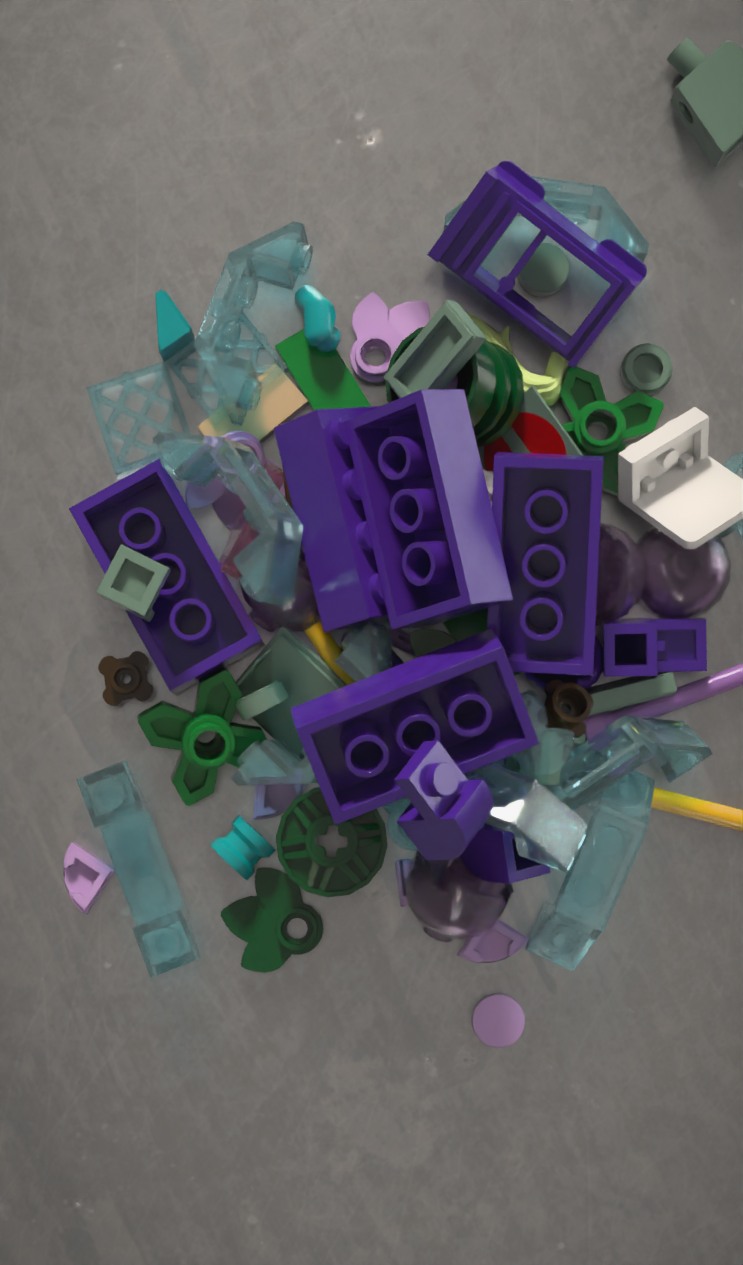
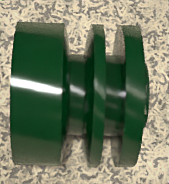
M424 327L418 328L402 340L390 359L388 371ZM485 340L457 374L458 383L456 389H464L477 447L492 444L508 432L519 415L524 397L523 374L514 356L500 345ZM386 382V396L388 403L399 399V397Z
M320 787L313 788L295 798L282 815L276 834L278 859L288 877L306 892L327 898L350 895L368 885L382 867L388 846L385 823L377 809L335 825ZM332 825L338 826V834L342 837H347L348 841L347 847L338 848L334 857L326 856V848L317 845L318 835L327 834L328 826Z

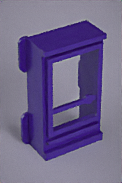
M502 161L485 172L427 255L437 263L441 262L569 361L568 364L574 368L588 353L646 277L647 267L613 239H604L598 243L543 200L546 192L541 183L512 161ZM519 213L541 231L511 272L498 280L481 265ZM547 235L611 284L573 336L569 335L538 311L532 303L513 289L516 277Z

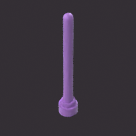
M743 664L680 686L675 691V694L629 705L613 712L605 711L588 716L584 720L587 727L584 746L589 753L610 746L609 740L617 738L618 731L742 686Z

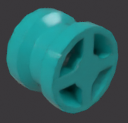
M240 815L232 821V830L225 837H217L210 844L246 880L255 873V864L261 858H269L276 851Z

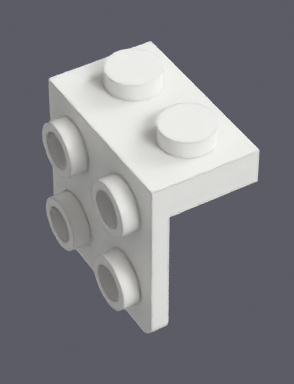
M693 407L674 420L668 421L658 430L618 453V500L686 549L698 548L743 519V479L708 456L709 416L696 407Z

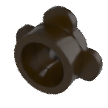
M134 651L129 657L119 659L113 656H106L100 661L98 670L104 675L106 689L103 692V699L107 704L119 706L124 700L137 699L145 702L151 698L154 688L148 682L146 668L149 666V659L144 653ZM124 674H129L131 677L130 682L127 684L121 681V677Z
M558 679L551 680L544 688L547 695L544 706L537 711L539 722L545 727L555 726L565 730L566 734L571 738L581 737L587 729L584 720L589 716L593 708V698L582 686L576 683H563ZM565 705L569 709V713H565L561 706Z

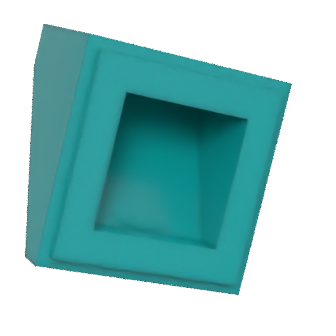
M161 289L155 293L158 348L162 360L167 361L194 343L195 337L191 326L166 290L163 292Z

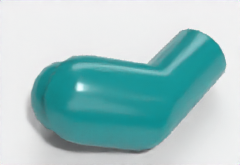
M311 285L302 286L295 293V303L304 312V336L310 346H317L321 352H331L341 341V333L334 327L336 319L334 306L315 287Z

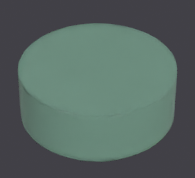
M541 243L519 273V282L532 295L540 297L553 295L566 282L569 273L568 259L559 247L550 243Z
M649 343L637 345L629 350L620 367V377L626 389L631 393L638 391L648 396L660 393L670 381L673 372L672 361L668 353L661 347Z
M277 680L237 700L235 706L242 720L245 721L290 697L282 681L279 682Z

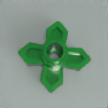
M570 366L559 394L560 400L572 422L562 424V426L584 456H604L602 490L618 496V453L626 449L625 441L653 433L664 408V403L636 391L612 404L606 401L599 375L577 366L574 368ZM595 424L603 426L606 430V438L604 440L592 438L588 434V428Z
M222 667L199 680L193 712L162 700L142 711L137 716L138 724L151 746L181 750L171 775V781L182 801L187 806H191L214 793L218 768L225 763L251 772L275 758V752L261 727L231 722L237 709L235 706L237 704L236 701L242 698V693L226 667ZM205 731H215L214 738L209 742H200L197 739Z

